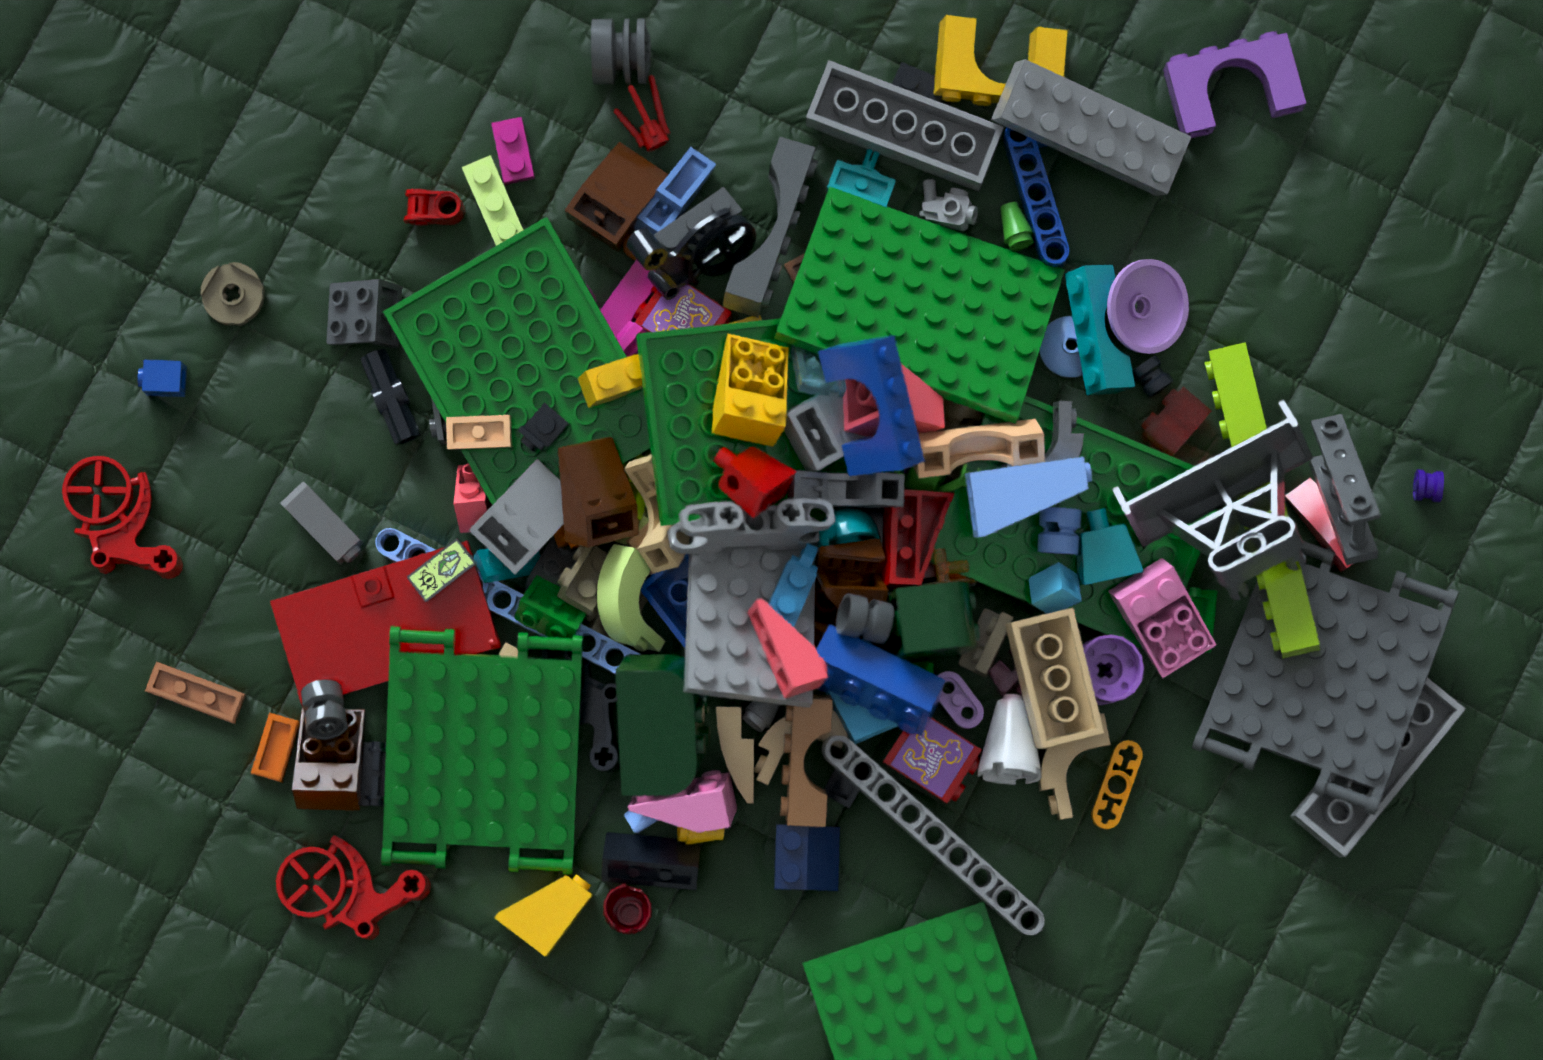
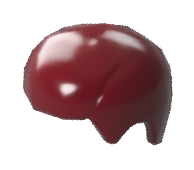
M621 884L610 890L606 896L603 915L607 924L616 932L634 935L645 929L652 917V903L642 889Z

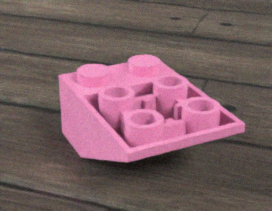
M1163 558L1144 568L1143 572L1131 576L1108 591L1122 617L1162 678L1217 645L1174 567Z
M712 770L703 773L702 777L694 778L685 790L675 795L633 796L628 809L631 812L695 832H704L730 827L737 810V804L730 772L721 773L720 770Z

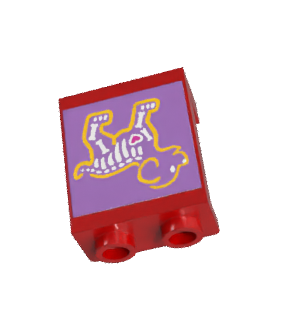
M690 284L682 286L678 295L671 300H666L653 285L651 292L654 293L648 303L643 301L633 316L636 318L634 323H637L648 333L729 324L732 319V312Z
M931 717L922 736L917 733L910 734L902 731L882 764L891 770L894 769L940 799L944 804H948L950 799L956 802L966 787L961 782L967 772L973 775L977 770L981 759L978 757L981 749Z

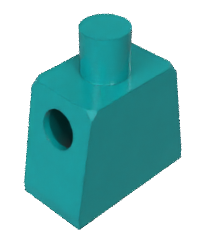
M1105 508L1087 512L1091 531L1076 534L1080 537L1079 555H1076L1079 585H1088L1143 572V567L1125 524L1109 526Z

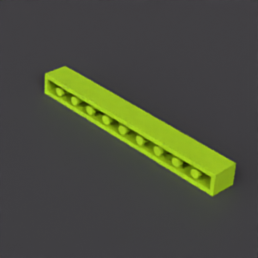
M1246 342L1209 351L1210 361L1204 362L1208 380L1215 379L1217 391H1212L1215 409H1222L1225 419L1219 421L1223 440L1229 438L1231 448L1267 429ZM1269 481L1268 483H1266V484H1264V485H1262V486H1260V487H1258V488H1256V489H1254V490H1252V491H1250V492L1244 494L1243 496H1241V497H1239V498H1237V499H1242V498L1246 497L1247 495H1249V494H1251V493H1253V492H1255V491H1257V490H1259V489H1261V488H1263V487H1265V486L1271 484V481ZM1285 505V516L1288 517V513H1287V509H1286V505ZM1285 561L1256 575L1259 590L1266 589L1268 601L1262 603L1266 619H1273L1276 631L1270 632L1274 651L1280 650L1282 659L1320 650L1307 590L1298 561L1296 565L1299 570H1290L1286 566Z

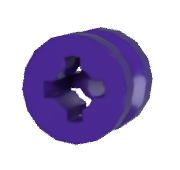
M1417 469L1413 481L1414 501L1428 498L1433 502L1440 503L1444 490L1443 471H1435L1431 474Z

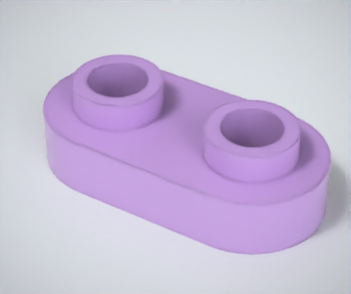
M951 671L940 673L938 677L945 679V683L953 684L954 691L951 694H946L942 691L939 703L957 726L963 729L976 727L984 716L982 704L957 673ZM965 707L971 708L973 717L970 719L963 718L961 714L962 709Z

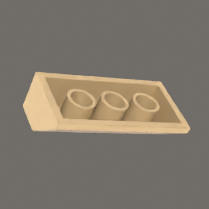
M1064 609L1006 623L1005 627L1035 748L1043 749L1104 733L1074 609Z

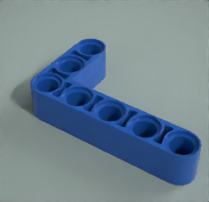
M1006 127L1003 143L1026 219L1034 232L1032 238L1039 261L1052 267L1062 268L1069 255V245L1039 148L1047 145L1027 136L1025 141L1015 142L1010 137V133L1014 130ZM1030 160L1034 163L1035 169L1030 172L1023 171L1019 166V162ZM1039 189L1044 194V198L1040 201H1034L1029 197L1028 191ZM1047 218L1052 222L1053 228L1046 231L1038 227L1037 220ZM1050 247L1058 248L1062 253V258L1052 260L1047 256L1046 250Z

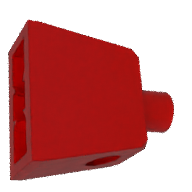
M723 447L714 458V463L724 469L718 483L719 488L752 518H755L783 498L796 474V471L755 447H749L738 456L728 448Z

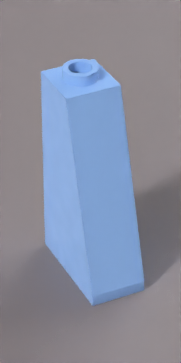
M1084 457L965 473L973 536L983 537L1087 490V482L1092 481L1089 463H1085Z

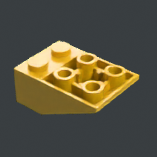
M732 334L727 335L713 405L712 434L771 447L774 446L786 427L789 347Z

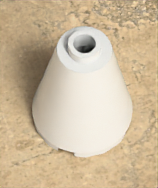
M1006 694L1003 696V699L996 702L977 775H983V780L998 784L1016 785V779L1026 778V784L1034 783L1041 779L1042 771L1025 703L1021 695Z

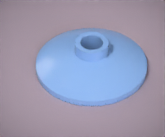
M1072 316L1060 317L1052 321L1046 328L1039 351L1041 359L1045 366L1058 376L1065 378L1083 376L1078 347L1075 350H1069L1066 347V341L1074 340L1077 343Z

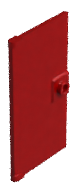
M463 541L462 544L473 557L469 541ZM443 548L270 601L302 707L301 691L303 687L317 680L324 679L338 682L342 686L343 695L389 681V634L391 626H399L401 630L445 632V629H455V653L478 654L491 649L501 648L476 565L428 602L424 601L407 576ZM401 642V651L444 653V645Z

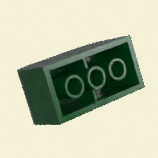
M948 582L897 588L887 596V603L892 604L894 608V618L889 636L884 642L886 652L911 663L960 656L977 647L976 642L980 641V630L978 623L973 622L972 610L976 609L974 592L969 591L968 582Z
M671 654L626 655L615 671L621 795L669 796L678 794L692 783L704 760L706 745H710V726H705V714H709V696L684 692L685 658L682 656Z

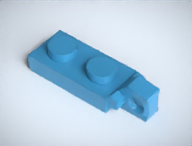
M809 543L801 550L799 557L792 555L790 560L787 561L768 602L792 627L797 622L817 575L818 567L812 565L818 548Z

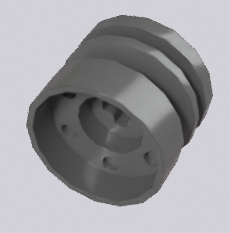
M625 18L622 33H616L613 19H592L591 63L593 85L614 84L617 70H623L626 84H631L632 70H637L638 84L647 83V75L651 67V37L645 18H637V32H631L630 18Z

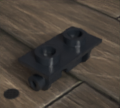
M364 742L360 806L384 807L385 742Z

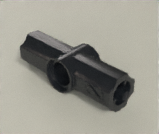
M386 349L367 353L360 358L362 366L372 386L371 393L380 415L384 416L395 445L415 440L421 435L409 408L410 401L401 379L397 378Z

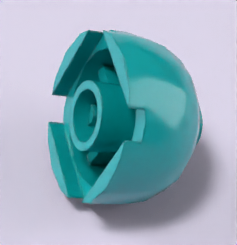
M851 507L834 508L836 521L827 530L819 531L820 541L817 543V547L876 538L881 541V537L875 521L864 510ZM825 516L821 522L826 521L827 516Z

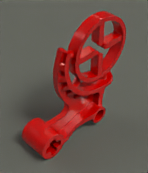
M91 456L82 459L68 471L62 486L63 500L70 513L83 522L81 529L75 528L74 534L90 539L93 549L90 558L91 563L101 573H111L115 569L116 564H128L144 570L155 571L160 577L165 579H172L180 574L183 562L173 548L167 545L139 547L136 544L137 536L145 526L151 509V487L146 472H140L138 477L131 478L119 462L105 456ZM104 463L119 469L125 478L126 487L102 488V492L105 495H125L123 503L114 513L101 518L102 499L98 494L93 496L92 518L82 516L75 511L69 495L94 494V490L90 486H71L72 480L80 470L95 464L94 483L97 487H101L103 484ZM140 484L137 503L129 516H127L125 512L128 510L133 499V486ZM118 519L122 521L109 529L89 531L90 525H107ZM169 556L172 562H168L166 568H163L160 562H165L166 557Z
M334 835L330 840L332 844L328 851L318 847H306L291 853L281 864L276 877V889L279 899L289 911L306 918L324 916L327 921L323 924L325 930L342 922L353 928L357 936L366 940H373L378 936L379 926L377 922L381 918L403 907L409 901L423 900L431 890V883L427 876L415 870H407L400 875L398 881L385 893H377L373 886L370 869L362 855L352 845ZM338 848L346 855L350 862L353 880L347 879V873L342 862L334 855ZM308 853H320L330 858L314 874L315 880H321L335 866H337L340 874V888L334 901L319 885L313 886V890L327 904L326 908L317 912H303L293 906L310 890V886L302 885L288 899L283 887L284 876L290 864L303 879L310 880V874L296 860L298 857ZM411 879L420 880L417 883L419 887L417 892L410 890L411 884L409 882ZM347 888H353L346 906L337 916L333 917L331 912L340 905ZM370 925L369 933L364 934L365 926Z

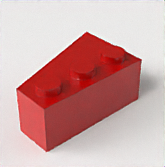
M904 489L903 507L884 508L883 551L885 554V564L882 571V580L888 590L921 586L935 549L937 537L943 527L944 518L955 493Z

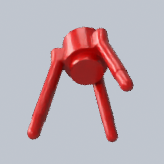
M650 75L648 79L659 124L656 119L650 120L633 85H630L628 90L644 122L639 127L641 133L637 131L619 109H614V114L633 135L639 147L645 146L648 152L667 144L670 141L667 135L671 133L665 121L658 88L653 75Z

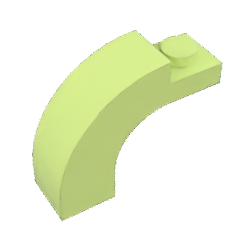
M613 544L601 568L597 585V607L601 623L609 637L616 642L631 645L642 652H645L646 649L660 652L665 640L645 623L639 609L640 591L651 569L636 548Z

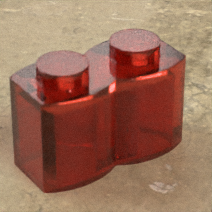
M1184 386L1179 392L1173 388L1161 402L1166 406L1157 416L1152 412L1141 425L1145 429L1141 437L1156 450L1172 457L1212 412Z

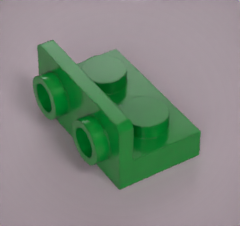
M536 575L521 598L514 619L547 637L573 638V635H576L587 614L557 597L561 587Z

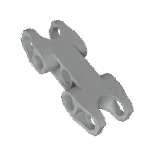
M784 500L778 506H770L755 518H752L741 507L732 502H712L690 505L684 508L679 514L680 523L673 525L668 530L670 549L678 553L715 554L721 552L725 547L762 545L774 551L805 548L807 543L815 546L820 541L819 531L827 530L836 520L833 505L825 500ZM814 508L823 510L826 513L827 520L820 522L810 517V511ZM694 513L701 516L699 519L688 522L689 514ZM746 523L753 524L757 530L750 529ZM681 531L693 537V542L689 545L681 544L676 538V533ZM807 533H814V538L812 539L802 537V535Z

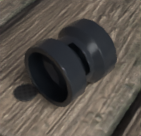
M1153 356L1132 371L1135 381L1141 382L1143 385V392L1148 399L1157 395L1174 382L1170 374L1164 373L1162 370V363L1157 356Z

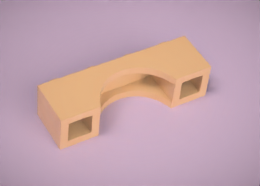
M1036 419L1017 421L1016 424L1005 422L918 433L925 462L916 464L913 468L918 478L948 475L959 465L979 460L1001 461L1012 466L1045 462L1044 432Z

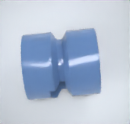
M1048 507L1041 510L1039 525L1043 528V532L1038 534L1037 552L1079 555L1080 537L1075 534V530L1081 527L1082 510Z

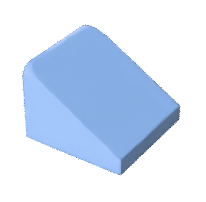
M627 811L624 814L633 831L638 834L658 821L657 819Z

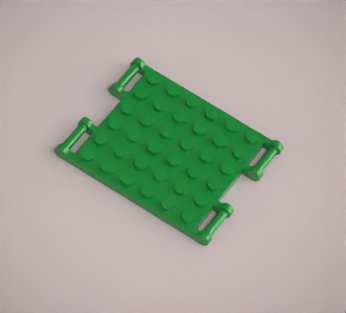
M391 626L389 634L390 654L381 865L392 866V863L435 865L438 869H446L448 844L509 847V872H519V869L563 871V875H573L583 635H573V638L529 636V633L519 632L518 656L455 653V629H445V632L401 630L399 626ZM401 642L443 644L444 653L401 651ZM528 649L572 651V659L528 657ZM394 842L437 844L436 853L393 851ZM520 848L564 850V858L520 857Z

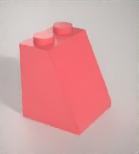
M901 364L918 433L933 432L945 428L943 397ZM842 380L844 431L866 437L874 436L879 426V410L873 394L858 380Z

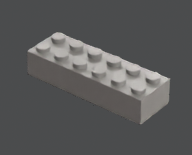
M1026 59L1014 63L991 120L1155 196L1168 194L1191 139V136Z
M828 60L806 116V126L859 147L872 149L873 152L877 151L880 155L980 192L1004 126Z
M1427 678L1376 815L1366 813L1365 808L1327 794L1323 796L1313 793V787L1289 817L1339 858L1345 857L1461 716L1465 708ZM1331 775L1329 780L1333 784L1369 797L1373 793V789Z

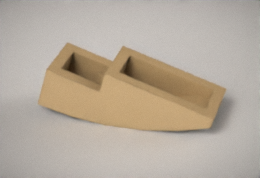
M716 707L717 730L727 768L746 803L754 804V739H742V707Z

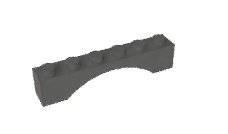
M779 137L768 175L777 202V221L771 234L761 247L748 258L734 265L725 290L723 307L757 318L760 316L762 307H769L774 291L769 289L771 281H778L783 265L778 263L780 255L786 256L792 238L787 237L789 229L795 230L801 212L796 211L798 203L804 204L809 191V186L805 185L807 177L813 179L818 161L813 159L815 147Z

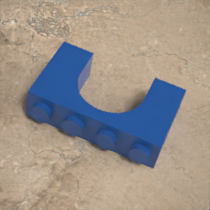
M894 335L839 344L818 351L826 383L846 379L858 380L871 391L878 405L879 426L876 434L841 445L848 475L855 476L903 470L925 462Z

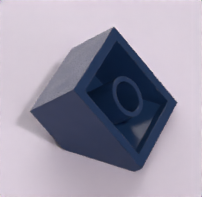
M776 824L775 890L838 891L840 827Z

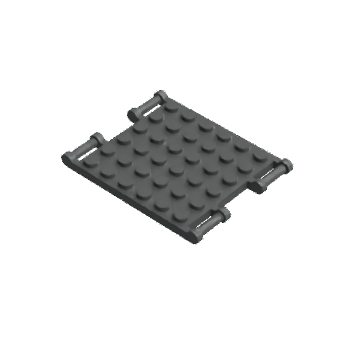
M1302 541L1301 550L1304 555L1322 560L1320 569L1307 564L1301 568L1320 643V650L1283 659L1280 650L1274 651L1270 632H1275L1276 630L1273 619H1266L1262 603L1268 601L1266 589L1259 590L1258 582H1256L1207 711L1195 736L1192 749L1200 752L1204 749L1242 763L1244 768L1252 771L1255 768L1261 750H1266L1321 770L1313 793L1320 796L1327 794L1365 808L1366 813L1376 815L1457 601L1459 591L1451 588L1447 591L1409 578L1407 573L1397 571L1388 593L1330 573L1335 561V553L1329 547L1325 549ZM1405 589L1443 602L1444 605L1440 611L1400 597L1401 591ZM1210 731L1249 744L1251 748L1246 752L1210 739L1208 736ZM1331 775L1373 789V793L1369 797L1333 784L1329 780Z

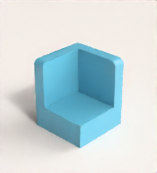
M1059 562L1029 578L1032 605L1046 614L1067 609L1082 601L1078 574Z

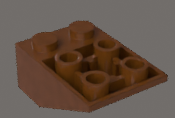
M618 142L579 188L564 210L566 217L619 252L626 237L633 232L638 216L655 196L657 188L669 174L621 142Z
M609 436L558 448L565 542L592 547L639 535L637 502L613 438Z
M302 708L292 787L296 809L360 810L365 709H345L348 726L346 731L335 738L315 739L307 734L304 718L305 711Z

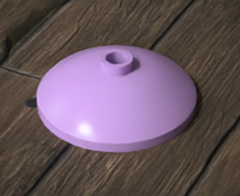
M1144 259L1127 265L1119 272L1109 291L1107 314L1114 335L1125 347L1138 353H1158L1173 345L1184 330L1189 312L1188 294L1182 278L1170 265L1159 260Z

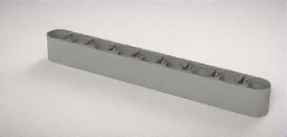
M833 735L824 740L821 752L825 760L1008 924L1026 935H1034L1042 930L1045 919L1040 909L850 739L845 736ZM839 740L845 746V753L841 758L835 759L830 754V746L833 742ZM859 762L866 763L869 768V774L864 780H858L854 776V767ZM887 783L892 787L893 793L888 801L883 802L877 793L879 787ZM911 804L916 809V817L912 822L906 823L902 819L901 813L906 805ZM936 826L939 829L940 838L937 842L930 844L927 842L925 834L929 827ZM959 847L963 851L964 857L961 863L953 865L950 862L949 854L952 849ZM983 868L987 873V880L983 885L976 886L973 881V875L975 871ZM1002 890H1008L1011 895L1010 903L1005 907H1000L997 903V895ZM1031 911L1034 915V923L1029 928H1023L1020 922L1021 916L1025 912Z

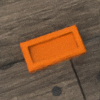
M269 713L251 774L283 783L300 727V721Z

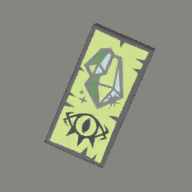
M456 538L408 575L407 578L424 601L428 602L475 566L477 562L459 538Z

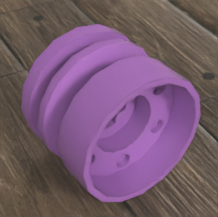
M1110 634L1094 638L1082 644L1097 705L1101 706L1123 700L1137 690L1142 682L1144 665L1142 656L1133 643L1124 637ZM1105 666V676L1099 678L1097 675L1099 673L1098 667Z

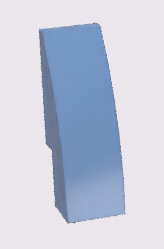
M690 147L657 188L655 196L638 216L634 230L647 228L654 235L682 216L714 170L716 164Z

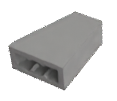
M304 481L280 503L339 564H342L344 561L350 563L362 551L359 547L363 542Z

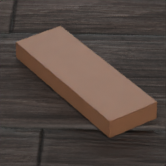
M159 662L155 663L145 692L233 724L237 721L246 697L244 693Z

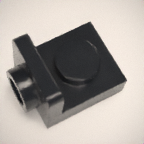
M544 402L526 425L518 429L524 435L520 441L533 452L538 448L546 452L568 427L569 423Z
M864 762L856 764L854 776L858 780H864L868 776L869 768ZM836 769L824 788L829 798L847 808H850L859 792V789Z

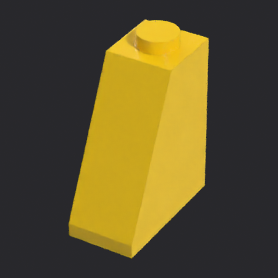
M577 874L573 879L566 875L498 912L494 918L547 957L592 898L593 894L588 891L591 885Z

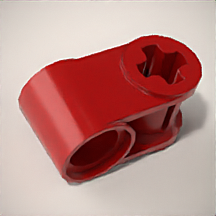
M408 189L405 191V196L408 197L407 215L404 216V222L407 224L455 225L464 218L465 206L454 192L429 191L425 189ZM455 202L457 204L456 210L453 213H442V208L446 203Z

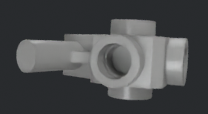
M932 179L923 181V210L919 212L921 217L926 218V221L962 232L968 229L969 224H975L978 209L977 206L972 205L966 191L952 188L949 193H945L944 197L936 196V181Z

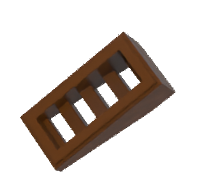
M878 538L821 546L818 548L814 565L819 570L882 574L885 554L881 541Z

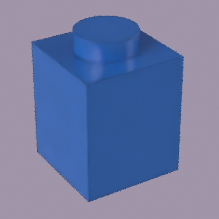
M144 360L143 368L138 370V386L142 387V391L147 396L185 397L187 366L182 361Z

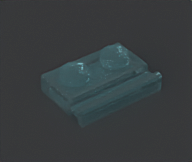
M792 345L791 355L798 392L829 396L831 392L837 393L838 397L843 398L846 391L845 380L826 383L819 354Z

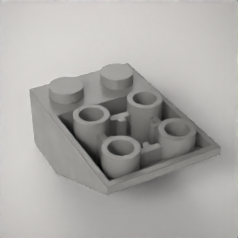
M842 380L786 411V427L784 431L805 471L813 472L820 470L844 456L841 445L866 437L844 431Z
M537 459L469 529L514 574L564 524L560 479Z

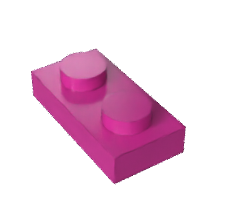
M522 117L491 123L504 185L535 179Z

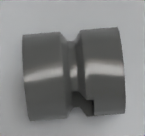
M847 593L842 599L837 613V633L854 638L862 634L866 641L883 644L892 628L894 618L893 605L875 599L868 603L866 597Z
M323 679L311 682L303 687L301 696L305 711L304 718L307 734L315 739H331L343 734L348 726L345 708L343 707L342 686L336 681Z

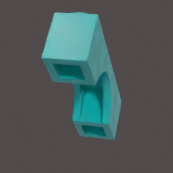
M1085 265L1065 273L1086 394H1116L1135 387L1130 356L1122 353L1113 345L1105 327L1108 295L1115 279L1113 265Z

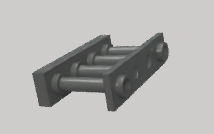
M1341 413L1312 420L1311 427L1322 455L1313 457L1309 461V465L1347 565L1378 558V549L1367 521L1379 519L1381 514L1343 415Z

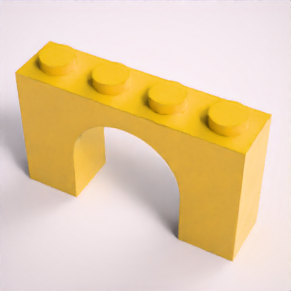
M945 15L939 24L934 95L942 96V99L948 102H959L961 99L973 100L975 105L988 106L991 105V102H999L1006 84L990 80L980 71L974 57L976 19ZM1036 27L1030 34L1028 61L1064 77L1067 30Z

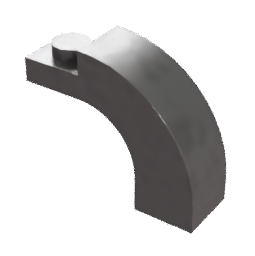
M1072 401L1053 402V435L1051 445L1045 454V462L1079 458L1084 434L1071 433V428H1075L1077 413L1076 409H1072ZM1003 464V465H1002V468L1014 467V466H1012V465H1010V464Z
M795 470L796 474L788 489V499L825 500L831 503L833 507H903L905 474L879 472L849 476L843 473Z

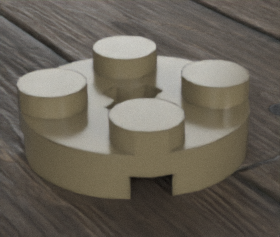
M234 262L213 268L205 276L201 285L202 303L206 312L215 321L224 325L243 326L247 324L248 321L256 317L264 303L265 288L258 275L250 267L241 263ZM235 286L239 287V299L228 302V296L225 294L227 288L233 290Z

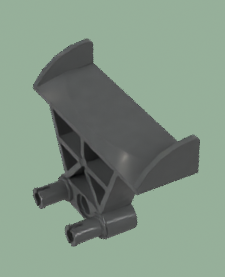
M1284 399L1280 400L1278 404L1285 420L1146 493L1126 502L1118 486L1112 488L1142 547L1173 533L1209 557V566L1217 582L1221 586L1226 587L1229 596L1234 600H1241L1238 594L1239 591H1241L1244 598L1247 596L1249 589L1245 583L1246 580L1283 561H1285L1286 566L1290 570H1299L1296 565L1297 561L1301 568L1306 564V557L1301 550L1303 544L1294 521L1285 516L1284 474L1312 460L1313 457L1299 424ZM1271 481V484L1232 503L1233 500ZM1223 505H1226V507H1224V508H1222L1221 510H1219V511H1217V512H1215V513H1213V514H1211V515H1209V516H1207V517H1205V518L1199 520L1198 522H1196V523H1194V524H1192V525H1190V526L1187 525V524L1193 522L1194 520H1196V519H1198V518H1200V517H1202V516H1204V515H1206V514H1208V513H1210V512H1212V511L1218 509L1219 507H1221V506H1223ZM1240 524L1252 528V530L1236 538Z

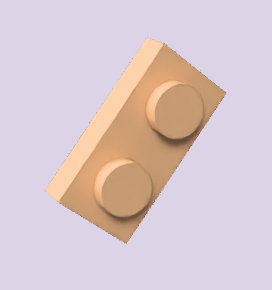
M511 415L446 417L448 450L512 447Z

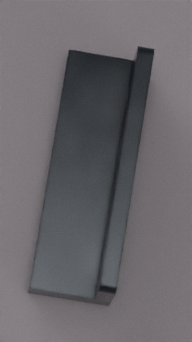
M608 832L606 833L602 857L601 881L696 890L701 843L685 845V842H679L676 838Z

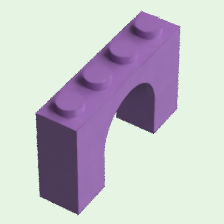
M1277 31L1268 32L1259 36V40L1248 42L1247 39H1240L1229 44L1230 47L1218 50L1217 46H1212L1200 50L1198 55L1188 57L1187 54H1179L1169 59L1170 62L1166 63L1163 72L1179 131L1191 136V138L1213 133L1216 124L1207 94L1208 79L1215 72L1225 67H1242L1258 77L1263 85L1272 118L1302 111L1306 105V100L1287 33L1278 35Z

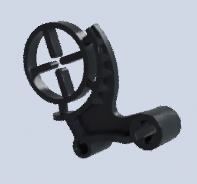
M723 208L694 226L670 253H667V250L647 228L635 231L627 241V248L646 270H649L647 278L666 300H671L678 295L682 286L690 282L697 286L700 283L697 277L701 273L714 277L732 271L734 265L749 256L755 245L757 235L755 228L745 217L731 215L728 208ZM741 226L739 229H737L725 238L723 234L724 231L733 227ZM715 238L722 245L721 249L718 245H715L705 252ZM744 240L738 250L732 254L727 245L729 244L731 247H734ZM724 254L726 260L715 265H709ZM693 262H694V264L697 266V268L694 269V270H693Z
M528 649V653L537 649ZM542 649L541 658H550V650ZM555 650L566 659H572L565 650ZM584 661V667H582L584 685L581 692L580 726L588 723L594 727L593 747L590 752L592 766L606 773L614 772L620 767V754L616 746V734L613 724V705H617V696L614 699H610V693L616 690V685H605L592 679L590 662ZM609 749L608 753L613 755L612 761H607L606 766H603L604 762L599 760V756L604 755L606 750Z

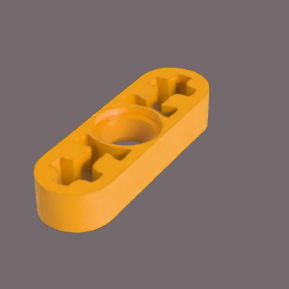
M1123 741L1113 750L1091 812L1092 821L1098 828L1111 829L1120 822L1143 756L1141 747L1134 741ZM1128 746L1133 748L1132 754L1136 755V759L1129 760L1125 770H1132L1130 776L1123 771L1113 770L1114 764L1121 767L1123 757L1119 755V751L1126 750ZM1112 776H1120L1125 780L1126 788L1123 793L1114 794L1109 790L1108 781ZM1103 794L1111 799L1121 800L1120 806L1113 803L1110 813L1115 815L1114 820H1108L1106 824L1101 822L1102 817L1098 815V810H1104L1108 803V800H1102Z

